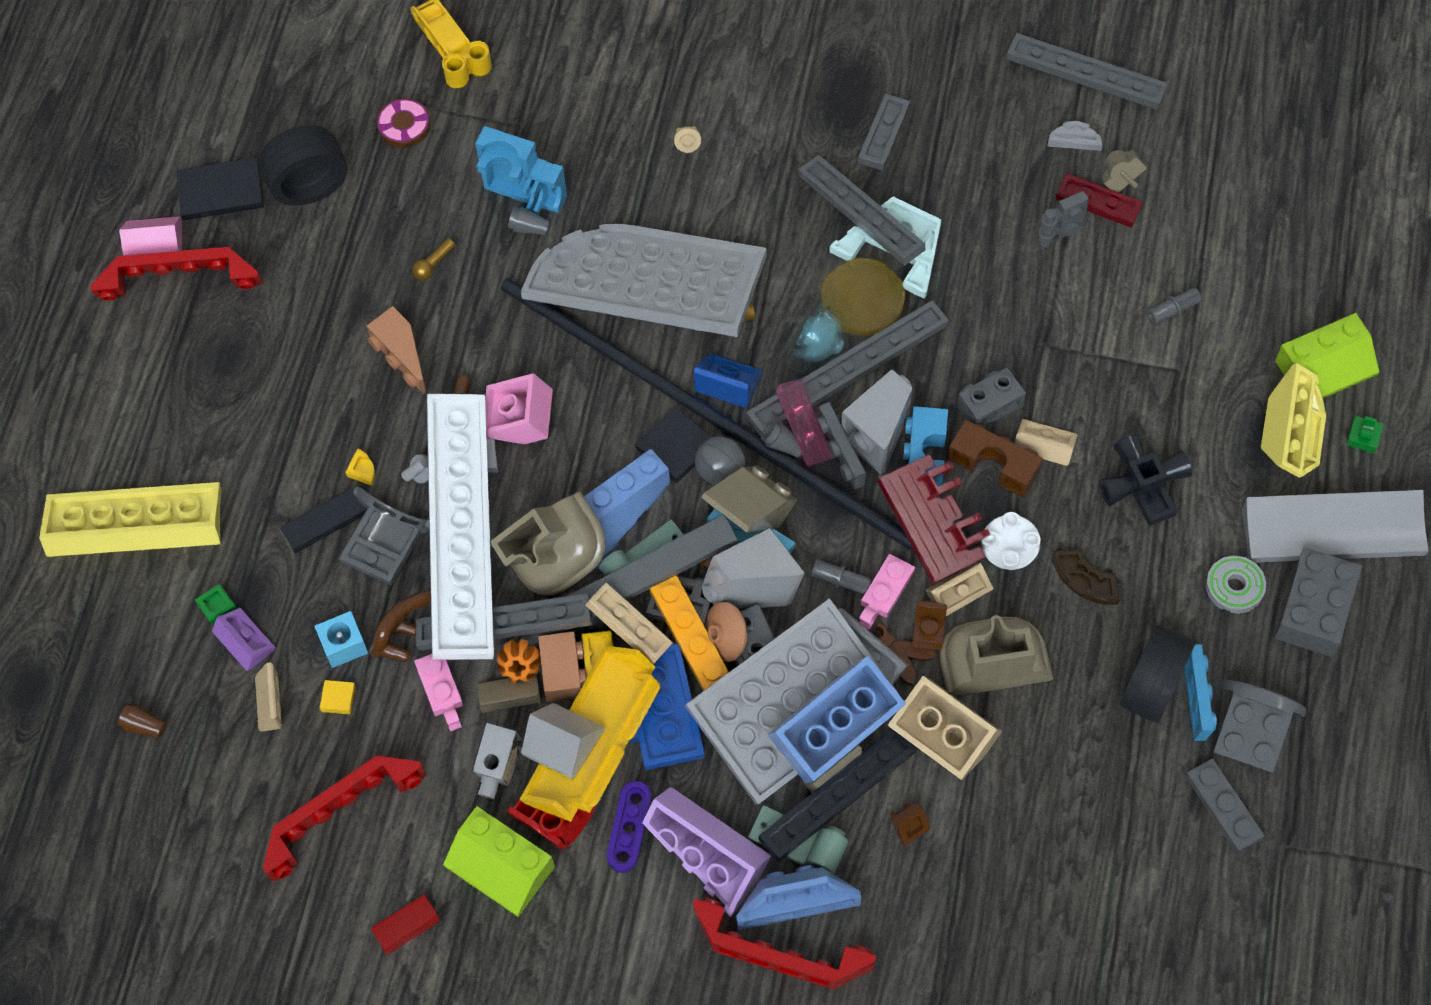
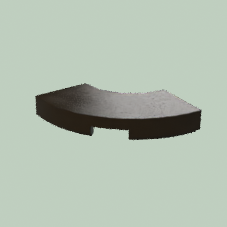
M1082 549L1052 551L1051 557L1055 570L1062 581L1073 592L1095 603L1118 605L1119 595L1114 573H1105L1092 567L1085 559Z

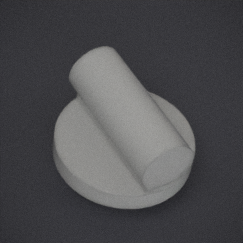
M424 454L414 456L410 466L402 472V478L405 481L414 479L417 483L428 482V456Z

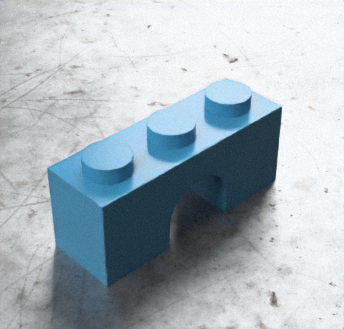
M913 406L912 417H907L905 434H911L910 443L905 442L903 459L909 460V464L925 457L924 451L930 447H945L948 409ZM933 460L935 466L926 470L925 473L944 465V461ZM943 475L934 479L938 487L943 485Z

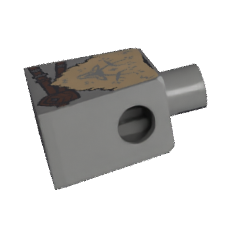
M486 723L473 770L481 778L477 795L494 799L499 784L509 786L524 742L516 731ZM499 763L495 769L491 770L494 764Z

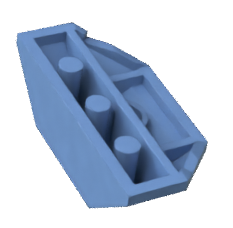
M804 866L798 868L796 873L784 875V872L770 873L766 876V879L760 880L737 914V928L742 930L860 906L861 893L858 889L823 867Z

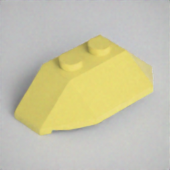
M1295 363L1268 398L1261 449L1277 466L1297 477H1302L1320 464L1326 411L1322 394L1317 386L1319 384L1318 375Z

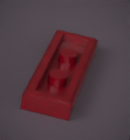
M1066 173L1055 198L1061 201L1084 191L1089 199L1086 211L1130 228L1133 227L1143 205V201Z

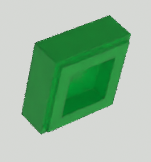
M220 584L195 599L211 625L215 624L217 617L237 609Z

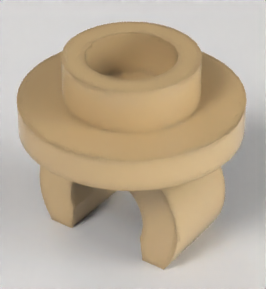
M695 126L677 128L674 136L676 148L685 153L698 149L701 144V136Z

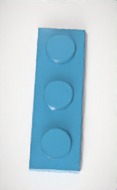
M1202 645L1194 646L1184 668L1194 741H1206L1217 725L1216 714L1211 711L1210 705L1212 686L1210 683H1207L1206 677L1208 658L1206 655H1203Z

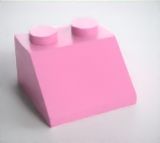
M534 373L487 385L485 396L486 438L519 444H528L548 439L553 389Z

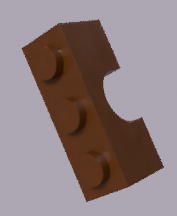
M965 420L949 446L948 460L971 472L975 470L978 463L985 459L998 461L1003 466L999 486L1025 498L1038 476L1043 458L1035 451L1015 445L1009 438L1002 435L997 436L989 432L983 425L971 423Z

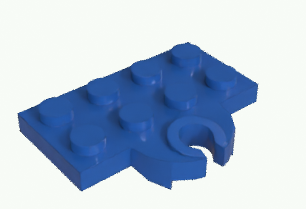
M678 643L671 644L653 664L655 669L651 675L660 683V689L636 734L628 742L640 744L645 771L705 758L698 724L684 706L692 698L681 650Z

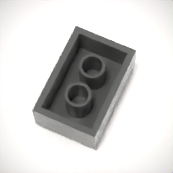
M1304 547L1296 562L1274 639L1333 657L1342 640L1362 565Z

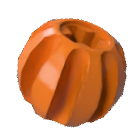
M512 639L503 645L504 649L498 651L496 658L499 664L498 671L502 677H510L509 682L517 684V680H523L526 683L532 680L534 674L540 670L541 659L538 658L540 652L535 645L529 646L528 640L520 639L518 643Z

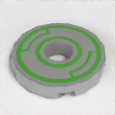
M1233 555L1223 557L1212 565L1207 574L1205 588L1208 597L1215 606L1222 610L1223 608L1231 611L1230 613L1240 614L1249 612L1259 605L1266 592V579L1263 571L1255 562L1246 557ZM1237 579L1242 582L1244 588L1238 591L1233 590L1228 585V581Z

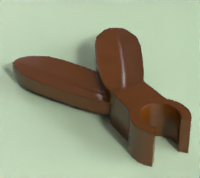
M876 624V631H880L883 635L878 639L909 664L900 678L907 684L913 685L916 673L910 659L920 661L932 660L936 657V652L933 649L912 647L913 642L895 641L896 638L889 634L883 625Z

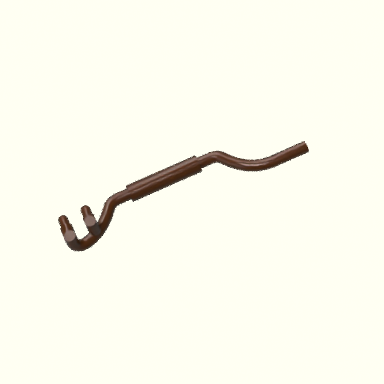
M464 375L458 376L452 394H467L471 379ZM431 589L403 599L385 614L377 627L369 648V652L373 657L378 658L382 656L392 660L394 658L408 662L411 653L408 650L397 647V645L388 643L390 635L395 633L416 636V625L405 622L404 618L413 610L431 604Z

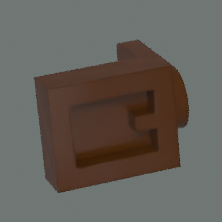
M935 601L917 602L912 647L933 650L942 649L947 612L946 604Z

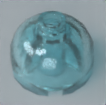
M820 304L814 309L819 313L815 318L809 316L795 344L800 345L799 349H793L792 351L797 357L814 363L827 360L832 353L838 355L845 343V340L841 339L843 333L841 321L835 313Z

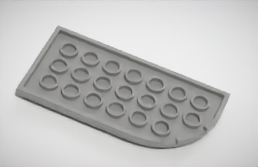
M604 224L599 225V229L582 233L580 229L562 237V242L551 250L549 248L545 249L530 269L522 287L521 295L522 299L738 337L767 257V248L635 225Z

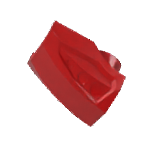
M520 799L507 812L515 820L537 832L553 843L558 849L562 850L576 840L592 818L595 806L590 813L578 809L571 822L529 806Z

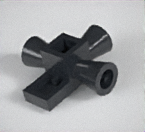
M1131 434L1120 439L1113 448L1128 466L1124 476L1099 480L1100 491L1107 505L1112 506L1128 495L1133 494L1149 526L1175 517L1177 510L1165 489V484L1169 480L1190 478L1192 476L1191 465L1186 454L1179 450L1160 462L1156 452L1145 456L1139 434Z

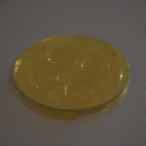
M857 258L848 260L845 264L829 273L822 285L821 304L826 317L838 329L853 335L877 334L895 323L904 307L905 290L902 281L899 280L892 270L887 268L886 264L874 259Z

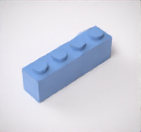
M652 449L584 496L600 521L605 533L606 549L601 562L610 552L615 550L627 531L632 530L637 524L639 517L649 510L670 485L669 468ZM601 562L596 566V571L598 570Z

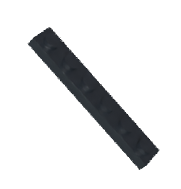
M892 729L762 832L758 840L780 862L914 755L917 747Z

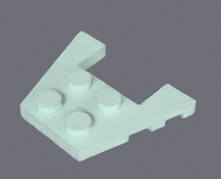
M892 197L881 207L925 243L926 248L923 253L909 262L914 266L903 281L902 288L925 299L939 237L941 219ZM855 226L847 231L845 237L839 241H834L830 246V253L852 263L865 242L884 251L886 250L862 229Z

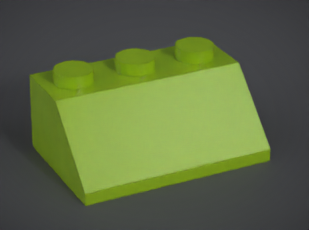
M1357 313L1282 344L1275 360L1284 376L1295 363L1318 375L1319 384L1317 386L1323 398L1379 374L1372 337Z
M477 806L458 830L443 864L445 868L517 917L520 916L555 868L552 856Z

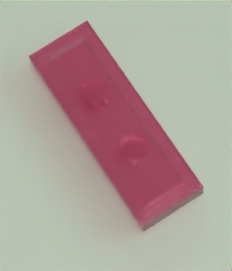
M801 379L775 387L807 467L833 459Z

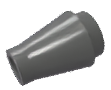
M523 206L520 208L513 207L508 228L514 229V232L546 236L550 220L544 219Z
M771 421L763 430L761 440L765 442L766 447L791 454L796 458L805 449V443L782 422Z

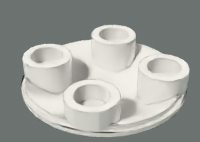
M1007 512L1004 516L994 519L986 526L985 530L988 529L991 535L981 541V546L986 558L995 566L1002 569L1015 570L1027 566L1036 558L1040 549L1041 539L1036 527L1029 520L1014 512Z

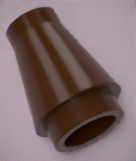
M126 704L120 714L118 726L122 727L124 732L153 736L159 739L165 729L166 722L158 719L137 704Z

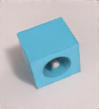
M351 611L315 625L332 668L368 654Z

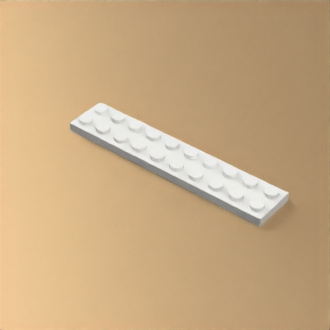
M427 394L432 660L493 659L485 395Z

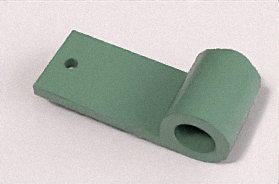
M671 519L627 553L617 550L608 555L601 562L599 568L607 576L680 538L684 534Z
M763 805L747 839L763 846L758 840L759 835L784 815ZM829 826L828 829L822 828L787 855L786 858L803 866L823 867L832 874H835L848 845V840L844 837L845 832L833 826Z

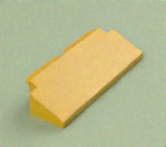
M612 646L604 647L569 709L584 718L604 726V732L573 780L539 764L520 797L523 803L570 822L578 809L590 813L592 808L597 805L624 756L626 745L636 734L660 689V683L651 675L655 666L639 650Z

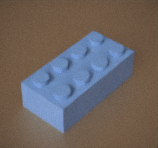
M866 656L856 661L768 734V737L803 781L809 783L820 777L905 706L906 703L870 657Z

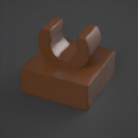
M917 802L912 805L905 803L903 805L905 810L897 815L894 812L890 813L897 836L905 846L930 830L924 810Z

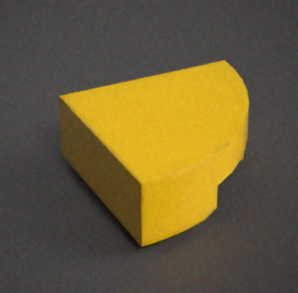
M357 449L345 472L346 476L373 486L375 481L373 463L364 451Z

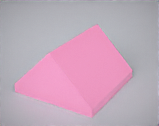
M181 216L126 221L119 229L123 256L182 251Z

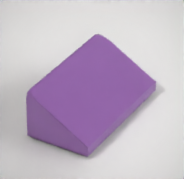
M241 608L216 618L212 632L246 671L254 668L275 651L276 647Z

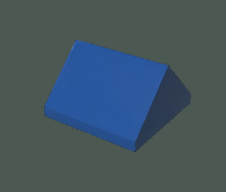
M710 353L694 369L695 391L748 408L763 370Z

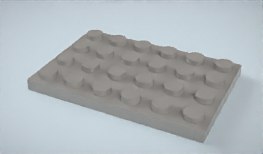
M829 598L684 706L748 795L758 805L798 775L768 737L770 732L861 658L869 656L888 681L889 679Z

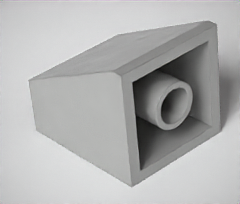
M892 369L842 412V428L854 451L880 475L888 467L906 424V419L910 414L911 383L905 376L898 375Z
M769 528L713 556L701 589L704 597L709 602H712L713 605L719 602H729L738 609H748L758 604L760 608L788 606L793 601L804 572Z

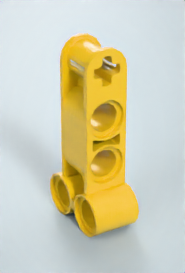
M429 0L417 7H410L415 21L443 58L442 66L447 85L452 88H461L468 83L470 74L484 76L490 72L492 63L487 44L481 41L470 43L439 0Z

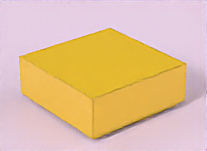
M325 680L320 703L321 712L351 714L356 688L355 684Z

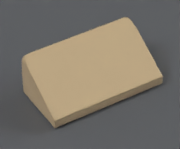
M1022 419L1014 444L1024 449L1029 448L1035 451L1044 460L1068 465L1078 434Z
M976 562L925 589L931 601L947 605L946 616L994 588L982 564Z
M270 662L266 663L255 677L259 731L281 729L282 727L278 673Z

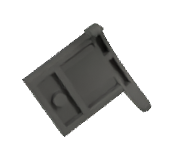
M356 487L353 494L367 508V511L339 560L351 568L392 586L420 535L428 532L430 518L419 519L400 512L371 496L362 488Z
M1220 680L1218 687L1223 690L1232 691L1233 695L1213 752L1273 773L1293 713L1305 717L1307 713L1306 707L1289 697L1265 688L1235 680Z

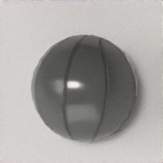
M714 436L707 439L699 446L695 456V467L699 476L706 483L713 486L746 465V457L742 447L737 441L726 436Z

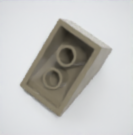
M754 465V467H741L704 492L701 497L746 532L779 528L797 501L791 495L792 491L786 485L780 482H773L768 478L769 473L757 465Z

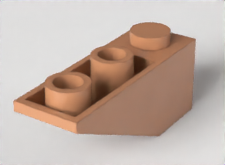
M392 306L367 325L370 336L368 342L375 351L381 350L386 355V361L394 370L399 369L403 373L404 380L411 388L417 387L424 394L426 388L411 325Z

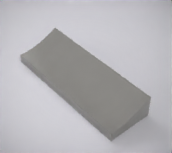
M1423 490L1247 497L1242 508L1248 558L1255 563L1297 561L1304 547L1340 559L1426 556L1429 551L1425 528Z

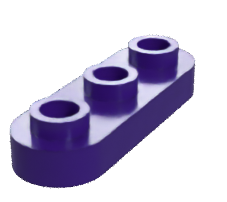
M638 781L626 784L621 791L607 850L608 864L618 873L630 872L638 863L646 828L642 822L651 806L650 789L647 785ZM634 796L642 798L638 804L632 803L631 799ZM627 825H633L635 830L627 833L624 831V828ZM626 854L629 858L626 862H620L617 860L618 856Z

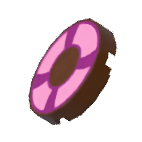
M409 98L396 99L387 103L377 116V129L382 140L390 146L398 148L419 144L427 137L431 128L430 116L426 107L417 100Z

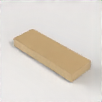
M607 582L585 605L633 649L639 650L652 664L673 643Z

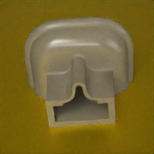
M581 491L560 500L552 506L532 509L490 541L505 567L512 566L521 582L530 591L541 596H555L569 589L596 568L601 562L606 549L605 533L602 525Z
M995 615L991 619L967 622L955 626L943 639V646L940 649V665L946 691L953 696L1019 687L1053 679L1046 645L1040 631L1030 622L1018 617H1000Z

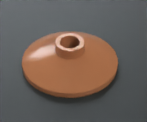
M729 602L716 603L707 614L705 629L721 659L725 662L735 661L743 654L746 647V624L736 606Z

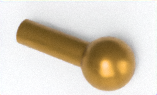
M448 237L427 259L417 260L412 266L413 276L421 281L431 278L434 273V266L456 244Z

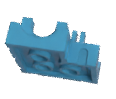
M484 126L475 143L479 160L476 166L478 172L482 175L484 189L528 203L526 209L533 210L537 215H539L542 208L559 214L567 198L563 166L539 159L535 152V142Z

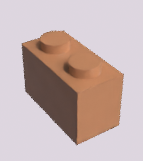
M574 632L538 636L544 692L547 703L576 699L586 681L585 669L579 670L578 660L584 659L582 641L576 642Z

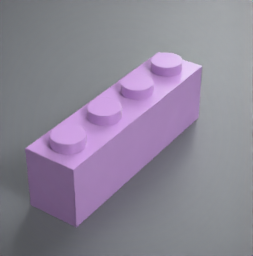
M672 787L653 800L642 822L669 852L674 851L683 861L682 866L689 873L694 872L705 884L703 888L711 897L715 895L725 905V911L730 917L757 883L771 857L770 854Z

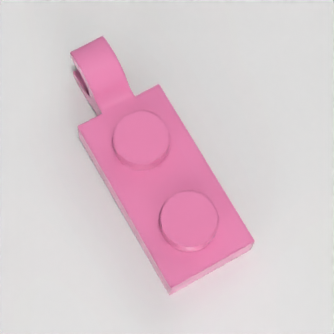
M891 554L888 555L861 599V605L866 608L859 617V620H861L859 623L867 630L871 629L878 615L885 618L888 617L914 574V566Z
M432 654L415 660V665L434 715L438 716L444 713L450 732L461 728L462 726L455 709L463 706L447 661L432 660Z

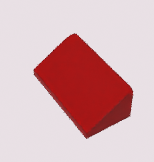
M422 895L372 927L371 931L386 955L440 922V919L425 895Z

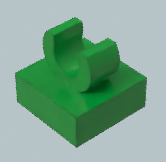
M1355 416L1346 445L1375 453L1384 424L1378 423L1377 419L1365 416V418Z

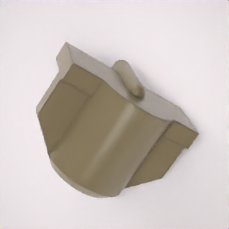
M1121 150L1113 151L1106 158L1105 165L1107 168L1102 179L1109 189L1120 192L1128 184L1136 188L1138 183L1135 178L1145 171L1147 166L1139 159L1134 150L1127 152Z

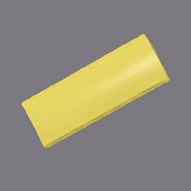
M219 482L48 494L46 496L39 538L46 557L220 544L221 486Z

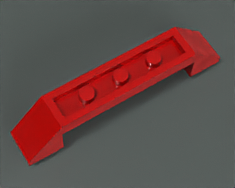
M229 247L117 256L90 286L93 294L100 298V300L113 301L118 296H125V275L128 277H141L144 273L151 272L157 275H168L171 271L175 270L194 273L199 271V268L224 270L226 266H229L230 280L235 287L238 286L240 289L255 288V285L263 284V279L257 270Z
M375 756L274 825L263 870L271 882H274L276 879L286 878L293 872V868L298 865L286 844L289 842L294 843L303 838L306 831L315 824L325 823L331 818L332 813L341 806L347 807L357 800L360 793L381 784L386 775L390 777L400 793L406 789L412 790L422 782V778L426 776L420 762Z
M703 898L702 901L694 899V915L714 952L833 990L874 969L876 955L871 954L872 951L859 945H854L853 948L845 947L839 970L833 968V964L819 959L815 960V962L803 959V955L798 952L785 950V953L774 950L771 944L764 941L756 940L755 943L742 940L743 936L732 931H725L724 934L720 933L725 919V908L720 907L721 904L718 901L710 898Z

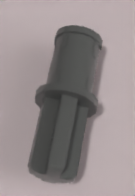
M1191 288L1175 297H1167L1163 303L1148 309L1146 314L1150 323L1156 326L1168 318L1180 316L1183 310L1201 302L1202 297L1197 288Z
M820 559L816 560L811 575L814 578L835 584L836 588L842 586L862 594L866 593L871 584L870 578L848 571L846 566L841 568Z

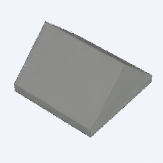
M552 703L529 715L521 754L573 780L605 728Z

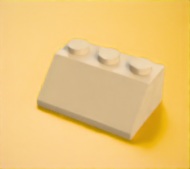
M922 676L904 701L906 705L897 711L888 724L890 728L961 780L984 758L1002 733L1000 729L925 676Z

